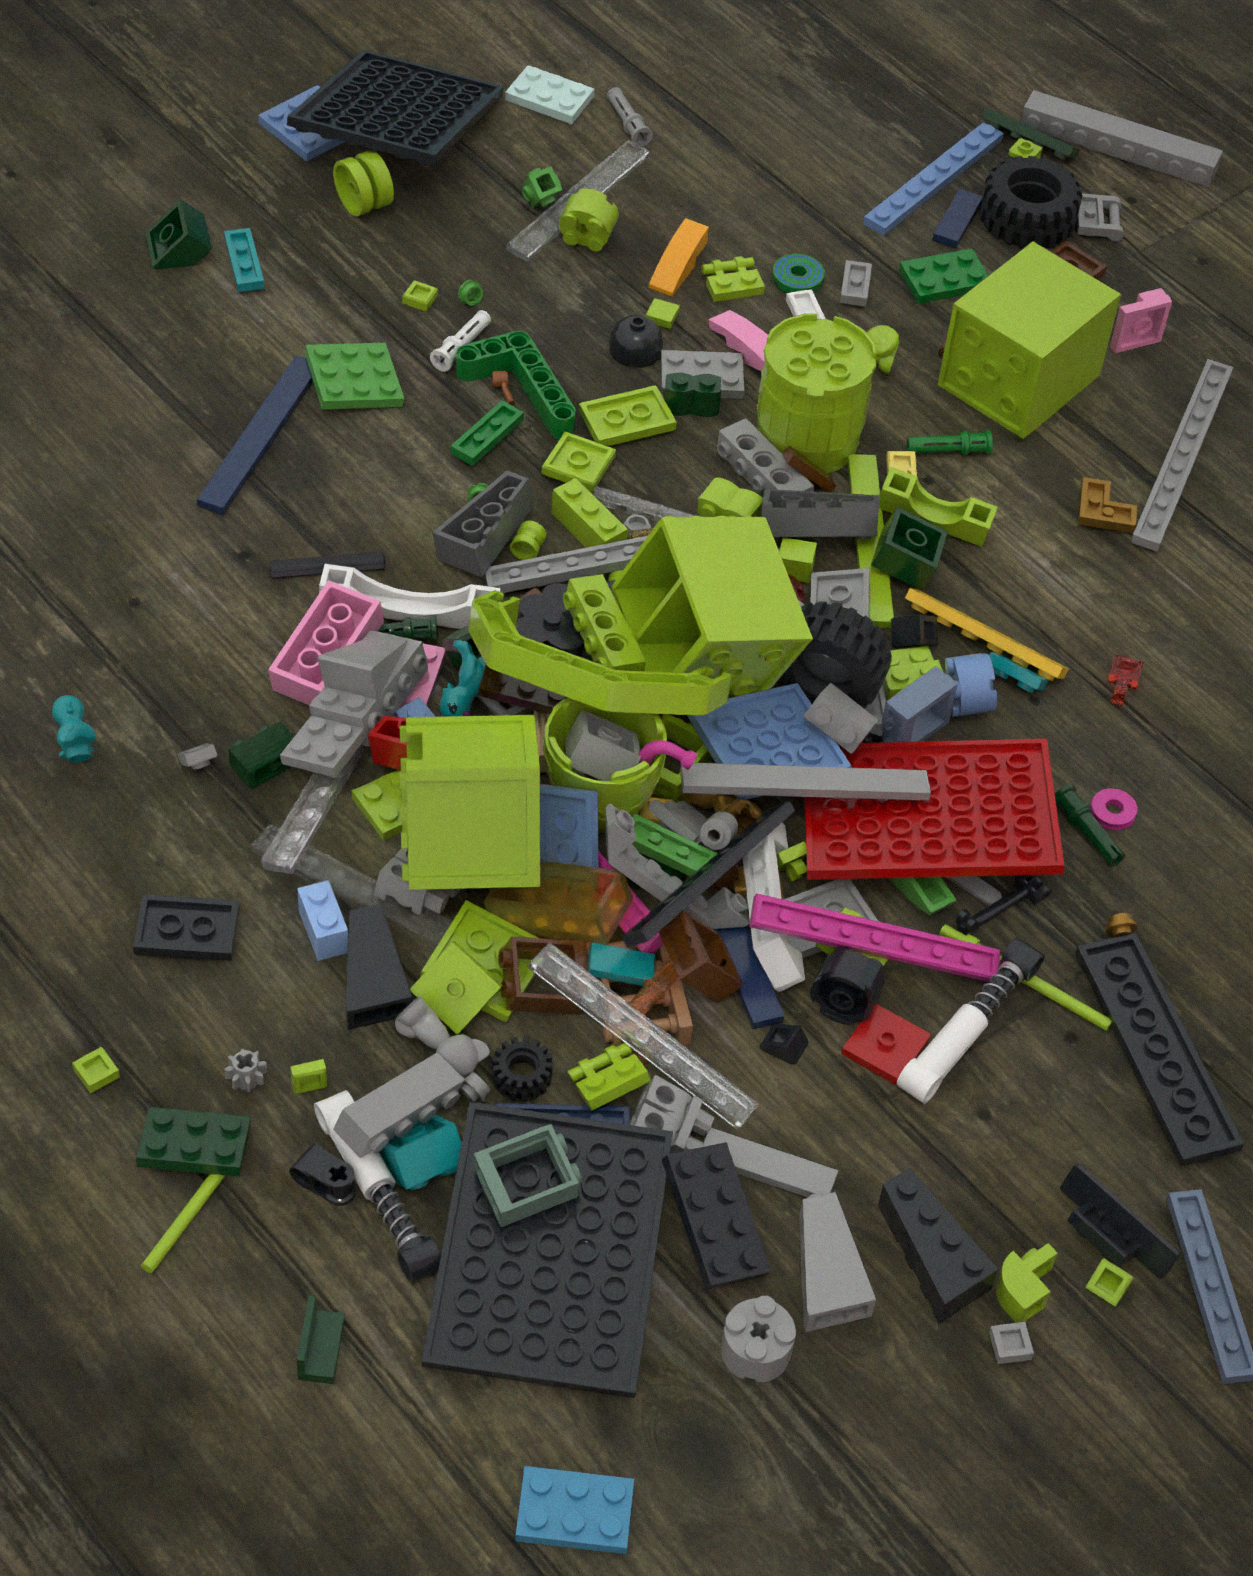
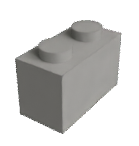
M832 683L819 694L803 716L851 754L878 722L877 718Z

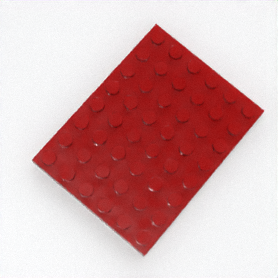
M1047 739L861 743L852 754L838 744L851 764V768L926 770L931 791L929 801L804 797L807 880L1064 874L1063 851Z

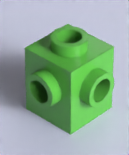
M551 166L543 170L537 168L526 174L527 178L522 183V194L525 200L531 203L532 208L539 205L545 208L556 202L555 198L563 189L558 176L554 173Z

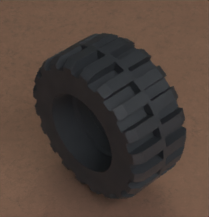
M1018 156L1013 160L1009 158L991 169V172L986 177L980 205L981 220L989 232L992 231L994 237L998 240L1003 239L1010 246L1014 244L1018 245V248L1024 249L1030 243L1035 242L1047 249L1053 247L1055 243L1060 244L1073 233L1082 202V190L1073 173L1068 169H1063V165L1057 162L1052 163L1047 158L1037 159L1036 156H1029L1028 158Z
M819 601L814 605L809 603L801 606L813 639L779 678L778 683L784 686L798 683L811 704L832 683L865 709L867 705L872 704L890 669L892 654L887 638H883L882 630L878 625L874 626L869 617L866 615L864 617L857 613L858 610L852 607L847 609L842 607L840 603L834 602L830 605L826 601ZM824 655H827V656H829V657H831V658L837 660L838 662L833 661V660H831V659L825 657Z

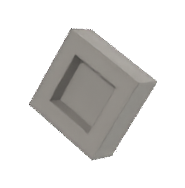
M208 743L177 753L181 765L192 766L193 770L210 765L209 759L217 757L214 745Z
M1025 1322L991 1326L989 1335L997 1364L1032 1360L1034 1351Z

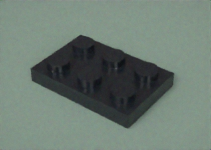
M142 894L133 943V953L136 955L232 961L240 911L239 901Z

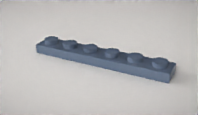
M1202 1189L1171 1192L1168 1194L1166 1201L1222 1383L1253 1381V1350Z

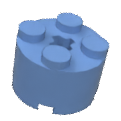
M986 653L945 658L946 674L958 683L951 712L952 717L995 711L997 707V691L993 690L992 680H995L990 656Z

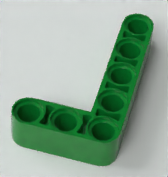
M513 331L465 344L456 350L455 373L460 380L467 382L492 376V371L507 372L512 370L550 434L557 439H560L565 431L574 434L575 407L527 333Z

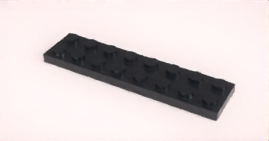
M1136 932L1077 946L1075 954L1105 1015L1112 1021L1110 1025L1180 1166L1241 1151L1244 1142Z

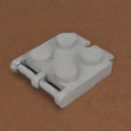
M653 800L649 803V810L659 818L658 823L662 827L712 851L721 850L711 849L702 842L700 830L708 819L687 801H679L676 804L674 801L662 803L658 800Z

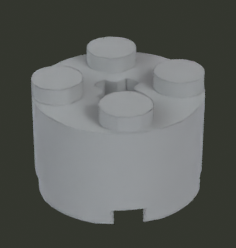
M760 1296L737 1304L725 1319L721 1342V1356L729 1371L741 1379H744V1377L756 1379L755 1382H768L780 1376L786 1370L790 1361L796 1337V1329L792 1317L786 1309L769 1296Z

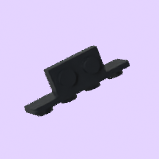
M1080 1164L1073 1166L1060 1186V1190L1079 1206L1078 1209L1071 1213L1067 1221L1076 1229L1080 1236L1088 1239L1102 1252V1255L1107 1260L1113 1262L1118 1267L1136 1257L1158 1278L1165 1277L1179 1258V1251Z

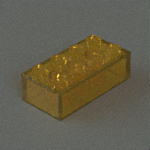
M540 861V887L492 888L485 898L484 904L488 912L530 934L608 944L632 902L633 896L625 875L618 870Z

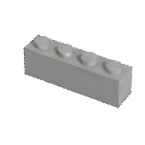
M437 1052L345 1107L333 1130L359 1158H362L371 1151L378 1153L392 1138L396 1136L402 1138L416 1123H426L435 1115L437 1110L442 1107L448 1109L453 1106L460 1097L458 1092L465 1080Z

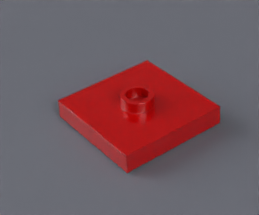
M876 1004L870 1018L864 1022L861 1021L843 1046L841 1054L897 1085V1080L905 1066L913 1058L917 1059L929 1043L932 1034Z

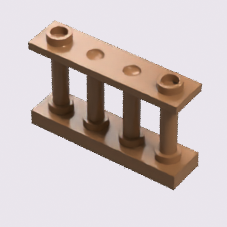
M596 928L590 929L589 942H586L587 960L591 943L600 944ZM623 941L604 943V945L640 951L636 945L627 948ZM664 943L654 952L656 961H654V977L662 982L663 987L660 988V991L612 997L609 983L620 981L595 977L606 1022L602 1024L605 1043L610 1042L611 1045L616 1047L621 1044V1037L663 1031L675 1034L677 1046L691 1043L693 1024L682 981L679 979ZM662 1004L663 1007L668 1006L669 1014H667V1018L624 1024L618 1023L616 1010Z

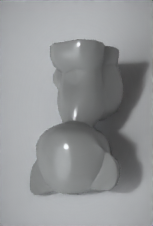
M418 996L396 1017L395 1026L397 1032L408 1038L415 1037L428 1047L436 1049V1053L438 1052L464 1078L473 1072L478 1062L489 1055L490 1050L483 1041L471 1039L464 1034L449 1037L447 1028L440 1021L436 1012L425 1003L421 996Z

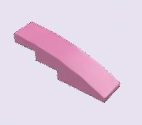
M731 310L708 319L710 329L724 335L727 346L743 354L745 364L762 372L765 364L763 350L768 337L763 330Z

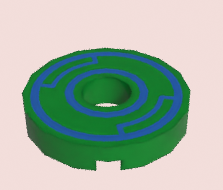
M794 253L777 259L773 265L772 280L785 293L811 289L816 292L823 285L825 270L822 264L815 258L805 254Z

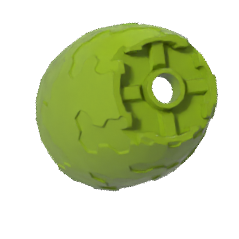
M567 697V699L561 700L553 707V711L545 725L543 754L550 785L598 791V834L606 833L605 807L611 803L620 811H627L631 816L634 814L638 815L650 799L661 777L666 754L657 755L651 767L646 761H642L629 769L616 771L610 776L609 781H598L582 777L572 771V760L566 756L565 738L577 715L583 709L637 733L640 750L652 741H667L666 729L658 714L608 712Z

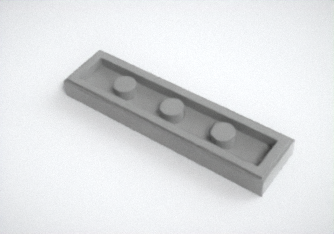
M710 1128L706 1135L703 1147L727 1142L737 1174L805 1197L815 1193L828 1194L832 1192L838 1174L836 1169L714 1128Z

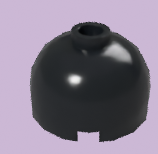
M641 315L624 317L612 329L609 338L610 355L615 361L629 367V363L638 364L637 368L653 365L661 357V350L663 349L662 332L655 321Z

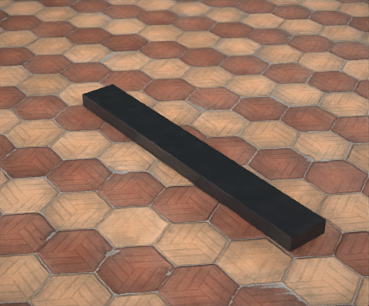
M786 801L768 808L726 847L721 849L626 932L623 938H621L626 947L629 948L647 942L787 819L795 811L792 804Z

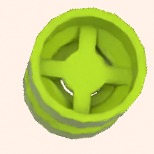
M523 522L510 544L512 554L520 560L536 558L540 551V546L543 545L547 538L546 530L537 522Z

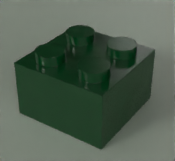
M896 507L881 531L871 566L908 585L923 590L938 567L948 532Z

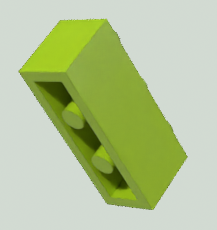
M576 478L553 489L551 514L586 548L627 540L628 529Z

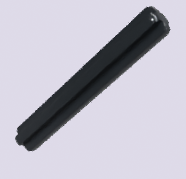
M383 552L272 560L269 563V570L272 578L322 574L325 564L352 567L358 571L377 570L385 568V556Z

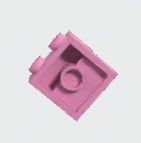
M1162 288L1139 293L1136 303L1120 306L1110 348L1114 353L1161 342L1172 306L1169 295Z

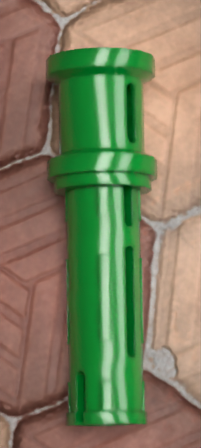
M986 429L981 433H968L967 430L959 432V435L907 437V451H914L915 453L959 452L965 456L970 452H985L988 455L992 453L993 447L990 429ZM972 441H981V444H972ZM925 443H946L945 445L924 446Z

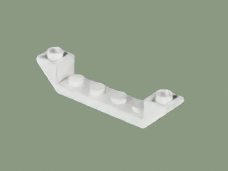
M783 823L743 857L750 918L753 897L757 893L782 899L776 855L788 849L786 828ZM751 928L753 950L777 992L805 980L802 953L787 942V936Z

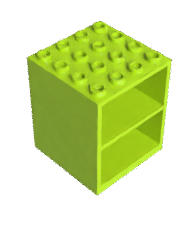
M1032 242L953 304L937 385L1022 439H1025L1100 376L1121 294L1037 243Z
M662 517L611 586L614 598L646 659L644 671L691 673L704 665L714 669V675L710 677L711 679L721 676L723 672L732 675L727 699L771 689L813 639L766 517Z

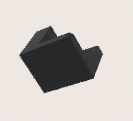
M919 614L891 618L893 647L914 645L938 646L936 616Z

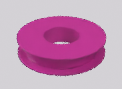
M1110 788L1099 791L1092 799V815L1102 827L1110 830H1123L1133 824L1137 814V804L1128 793ZM1115 805L1122 812L1118 814L1111 813L1106 809V806Z

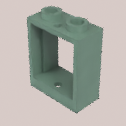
M552 1124L474 1153L475 1172L500 1227L578 1197L579 1183L582 1182L580 1171L575 1163H569L566 1156L568 1148L565 1139L561 1133L556 1135ZM546 1148L562 1184L512 1204L496 1168Z

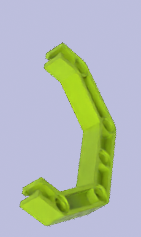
M494 590L472 600L468 631L486 665L495 671L608 712L706 715L727 703L731 674L723 672L721 676L711 679L710 677L714 675V669L706 665L691 673L614 670L521 636L516 629L520 604L519 598L511 597L510 600L501 602L504 599V594Z

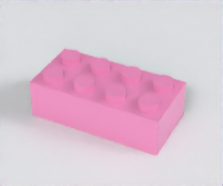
M328 580L268 669L273 691L310 705L312 700L325 687L317 658L321 654L361 641L370 630L378 631L384 623L381 601Z

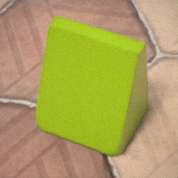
M1103 1258L1085 1288L1116 1307L1135 1278Z

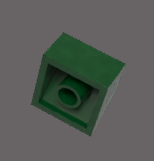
M181 199L145 232L152 267L156 270L194 266L198 261L206 257L212 249L204 214Z

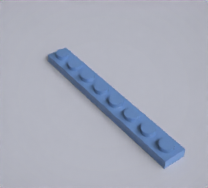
M983 122L865 215L863 225L882 236L886 235L1002 142L1004 133Z

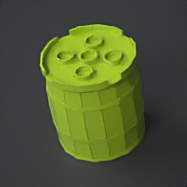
M804 313L784 319L771 329L763 350L765 364L761 372L758 395L757 429L782 454L789 445L826 473H830L843 468L847 464L848 456L855 454L858 449L859 439L866 422L870 391L872 389L871 378L876 368L875 344L862 328L847 319L834 316V320L831 321L828 319H817V314Z

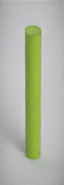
M209 1174L141 1264V1267L146 1272L151 1274L154 1272L226 1175Z

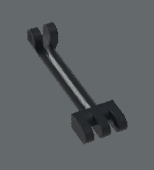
M1018 875L1015 877L1013 884L1017 888L1016 890L970 917L971 913L967 909L962 910L956 918L957 930L967 935L1025 898L1033 905H1036L1051 894V889L1048 886L1039 889L1043 885V881L1038 877L1032 880L1035 875Z

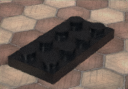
M727 1142L671 1153L663 1157L662 1162L705 1290L768 1275L771 1269Z

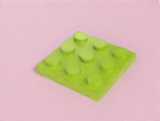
M466 900L422 969L420 977L453 941H456L492 976L502 983L504 979L503 968H500L498 964L500 949L506 945L511 937H538ZM518 959L521 993H525L544 960ZM501 988L481 1009L507 1023L513 1011L506 1010V1001L501 996Z

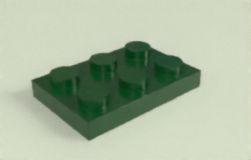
M149 1107L136 1156V1166L240 1177L251 1128V1116Z

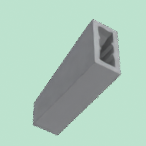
M836 1192L812 1194L803 1199L799 1215L803 1327L805 1332L872 1317L876 1302L874 1292Z

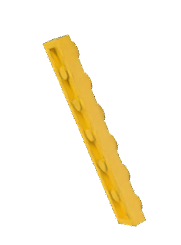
M910 588L905 599L913 602L911 608L923 614H927L930 611L938 615L937 621L950 628L953 624L963 628L961 634L972 640L977 641L978 637L988 642L987 648L999 654L1006 651L1014 655L1012 661L1026 668L1029 664L1039 668L1037 674L1048 680L1053 681L1055 677L1064 679L1069 668L918 589Z

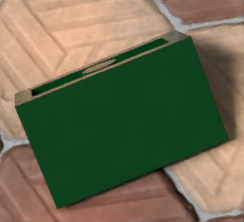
M311 1295L308 1296L297 1355L298 1380L334 1384L345 1323V1313L316 1310V1296Z

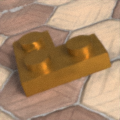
M1083 477L1080 491L1078 525L1134 533L1137 505L1109 501L1111 481Z

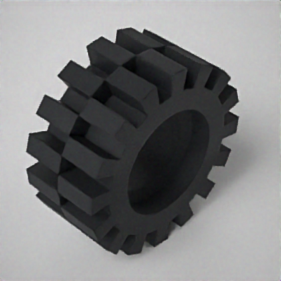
M518 1037L512 1038L511 1045L506 1040L502 1043V1049L499 1047L496 1049L492 1062V1080H494L496 1090L500 1088L501 1095L505 1097L509 1092L510 1100L516 1101V1097L521 1096V1102H527L528 1095H531L533 1100L537 1099L539 1092L543 1095L547 1091V1086L550 1087L553 1068L551 1053L548 1054V1048L545 1045L539 1048L540 1041L534 1039L531 1044L529 1043V1037H523V1042H518ZM525 1062L534 1066L535 1071L527 1076H519L512 1073L509 1068L515 1063Z

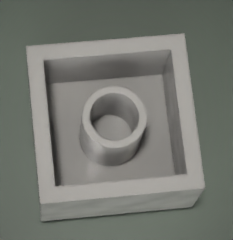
M583 709L580 710L565 738L566 756L572 760V771L582 776L588 774L597 778L598 781H609L613 773L638 765L641 759L637 733Z

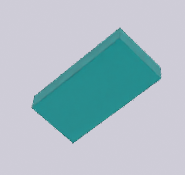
M592 942L588 952L587 975L651 987L654 981L655 954Z

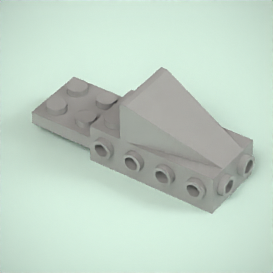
M370 630L361 641L321 654L317 659L325 687L309 705L311 717L280 754L282 764L336 778L360 745L370 746L368 734L383 716L392 717L428 671L427 656L421 641Z

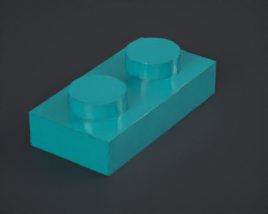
M990 653L989 656L996 675L1005 679L1010 675L1019 680L1017 686L1033 693L1034 689L1044 691L1049 681L1048 679L999 653Z

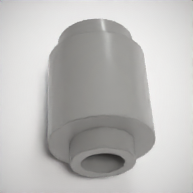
M716 812L702 825L700 830L701 840L711 849H722L737 835L738 823L730 813Z

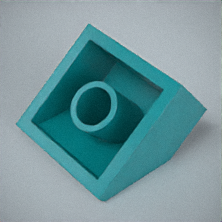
M435 1114L426 1123L418 1122L413 1125L412 1129L402 1138L396 1136L389 1140L388 1144L379 1153L392 1174L395 1183L405 1189L416 1190L426 1186L430 1178L439 1174L441 1176L449 1175L457 1171L462 1142L455 1123Z

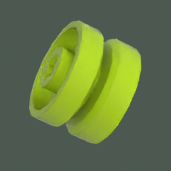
M367 150L358 153L355 158L348 157L335 163L333 177L336 190L344 207L350 214L361 216L369 213L372 208L379 209L392 203L394 198L393 182L384 160L377 152Z

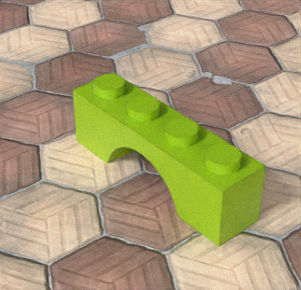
M892 467L889 470L879 496V509L893 513L895 508L899 507L947 531V534L981 547L984 545L998 508L973 497L962 502H949L938 499L921 486L918 477Z

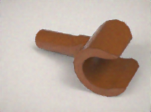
M492 371V387H502V392L508 404L513 405L515 401L509 390L508 373L506 371Z

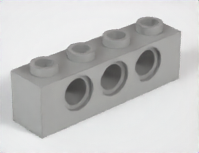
M746 418L719 430L717 444L719 455L726 459L735 468V471L740 476H743L751 484L753 490L762 497H764L765 489L813 492L814 485L804 475L788 465L783 454Z

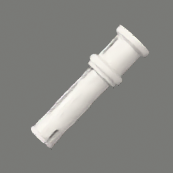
M479 310L454 336H448L440 348L431 352L430 361L433 366L440 371H448L456 359V350L462 345L469 344L491 323L490 315L483 310Z

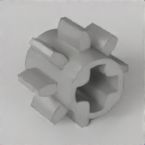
M243 1048L234 1056H228L229 1066L224 1068L225 1079H232V1088L234 1090L240 1088L250 1092L257 1084H264L263 1074L267 1073V1064L265 1061H260L258 1051L253 1053Z

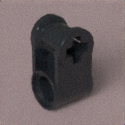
M311 1144L289 1169L291 1177L297 1184L311 1190L333 1205H346L355 1197L356 1188L353 1183L354 1170L352 1166L332 1155L318 1144Z

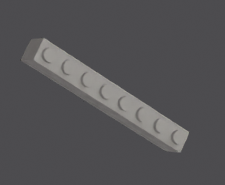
M1033 90L1024 106L1021 119L1022 124L1053 138L1206 187L1210 186L1218 170L1223 150L1035 90Z

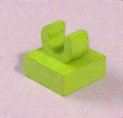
M804 841L777 853L779 872L785 870L791 882L802 878V874L807 873V867L802 861L806 857V844Z

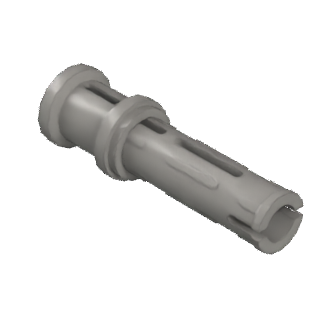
M620 88L610 89L607 93V98L621 117L624 131L631 135L633 145L636 147L647 145L653 138L652 130L645 126V120L642 115L635 113Z

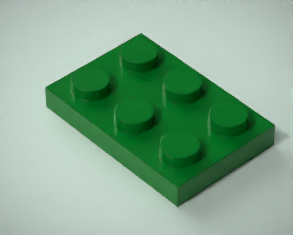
M972 248L901 261L899 265V271L918 304L965 295L988 277L987 272Z

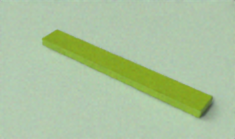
M850 454L847 461L850 494L880 495L876 455ZM879 509L877 536H871L870 539L855 538L858 569L869 568L870 619L874 626L878 625L879 628H891V618H894L889 574L871 566L879 537L884 527L882 509Z

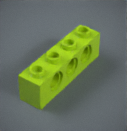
M603 574L569 579L567 590L563 594V604L566 610L570 611L576 631L580 632L584 640L586 652L591 654L594 662L614 670L644 671L646 659Z

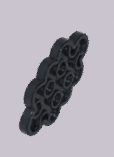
M577 575L572 578L586 577L590 575ZM615 580L607 582L610 590ZM560 583L550 584L544 588L542 595L532 594L521 599L518 610L519 619L516 624V629L521 636L573 655H577L582 651L584 640L580 632L576 631L570 611L566 610L563 604V594L567 590L568 583L567 585Z

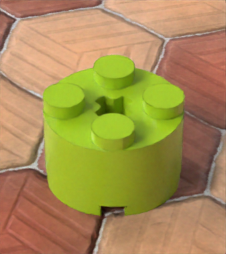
M583 188L578 193H573L559 219V228L563 234V241L571 246L580 244L588 246L592 251H600L607 243L619 216L618 208L614 202L611 205L606 200L607 196L594 189Z

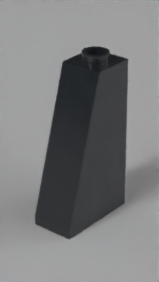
M381 904L362 906L349 911L346 1025L348 1030L394 1020L412 1003V995Z

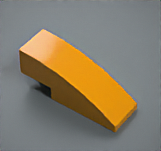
M687 218L684 219L654 271L649 283L650 289L673 297L694 269L697 256L708 242V226Z

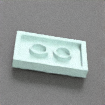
M529 65L505 92V101L569 124H573L594 97V88Z

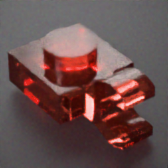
M1115 654L1107 681L1116 684L1111 703L1122 706L1127 688L1137 689L1144 662Z

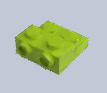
M928 645L891 651L892 662L883 682L886 701L935 666L943 671L939 660L933 659Z

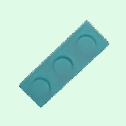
M251 229L224 231V240L237 291L264 289V279Z

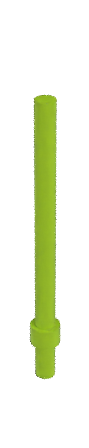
M947 924L942 927L939 933L943 937L981 945L980 940L970 934L966 936ZM1000 955V957H999V967L1001 966V964H1000V960H1001V957H1002L1001 955ZM1034 976L1030 981H1021L1103 1030L1107 1031L1110 1028L1112 1022L1110 1018L1041 978Z

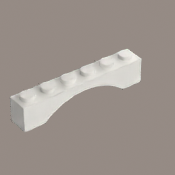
M331 564L324 565L319 583V593L329 580L381 601L383 618L403 621L406 617L417 620L428 619L431 615H436L437 626L457 629L469 626L473 599L494 590L500 592L501 589L470 584L448 592H410L379 583L355 568Z

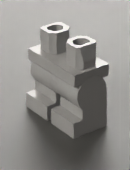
M400 849L395 857L380 870L373 896L384 901L389 896H392L402 906L412 907L411 911L418 915L426 908L440 914L445 909L449 897L454 899L460 889L409 890V881H402V864H408V849Z
M655 1075L643 1089L634 1111L635 1114L632 1116L629 1125L673 1131L671 1154L703 1147L704 1143L690 1136V1132L692 1130L704 1137L711 1128L715 1117L700 1109L703 1102L702 1099L696 1096L691 1097L682 1089Z

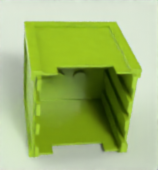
M534 715L406 717V726H400V743L407 742V758H401L399 778L402 801H407V805H400L402 822L401 849H408V864H402V881H409V890L540 887V766Z

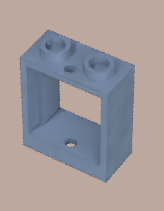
M935 666L886 701L881 726L885 728L883 743L923 742L948 724L958 683Z

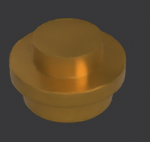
M1128 913L1110 916L1105 927L1106 934L1113 937L1131 934L1138 929L1137 922Z

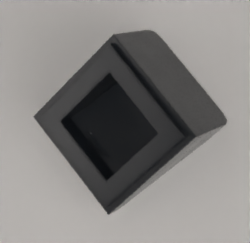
M774 1023L759 1047L762 1051L795 1065L809 1042L801 1026Z

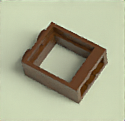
M683 910L659 931L681 981L718 1003L744 986L721 935ZM727 960V964L722 966V963Z
M511 937L506 945L500 949L498 964L500 968H503L504 978L501 983L503 985L501 987V996L505 998L506 1010L582 1014L591 1003L589 975H587L586 941ZM518 959L563 962L567 995L521 993Z

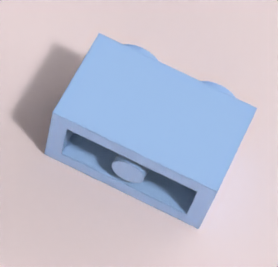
M329 880L297 888L299 913L317 961L348 953V928Z

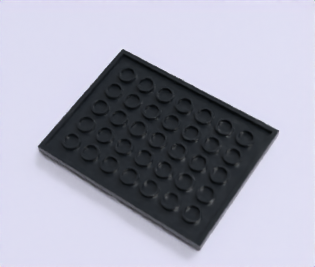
M363 50L287 116V126L294 127L302 133L312 132L320 134L324 139L335 138L342 140L347 145L368 147L373 152L391 153L399 159L409 158L417 160L422 165H434L502 97L504 86Z
M469 1102L421 1361L422 1367L635 1398L667 1178L662 1158L670 1154L673 1131ZM552 1124L556 1135L561 1133L565 1139L568 1148L566 1156L569 1163H575L580 1171L582 1182L579 1183L578 1197L500 1227L475 1172L474 1153ZM546 1148L496 1168L512 1204L562 1184Z

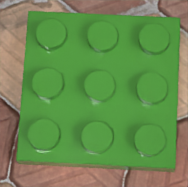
M386 343L317 344L305 346L304 354L322 410L403 407L404 396Z

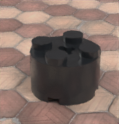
M837 947L833 953L825 958L811 987L810 996L813 1003L816 1000L821 1006L819 1011L825 1017L837 1023L852 1025L855 1020L863 1019L862 1022L868 1020L884 988L883 965L877 959L868 958L861 953L851 951L847 947Z

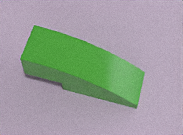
M941 877L890 878L910 901L929 916L956 902V898Z

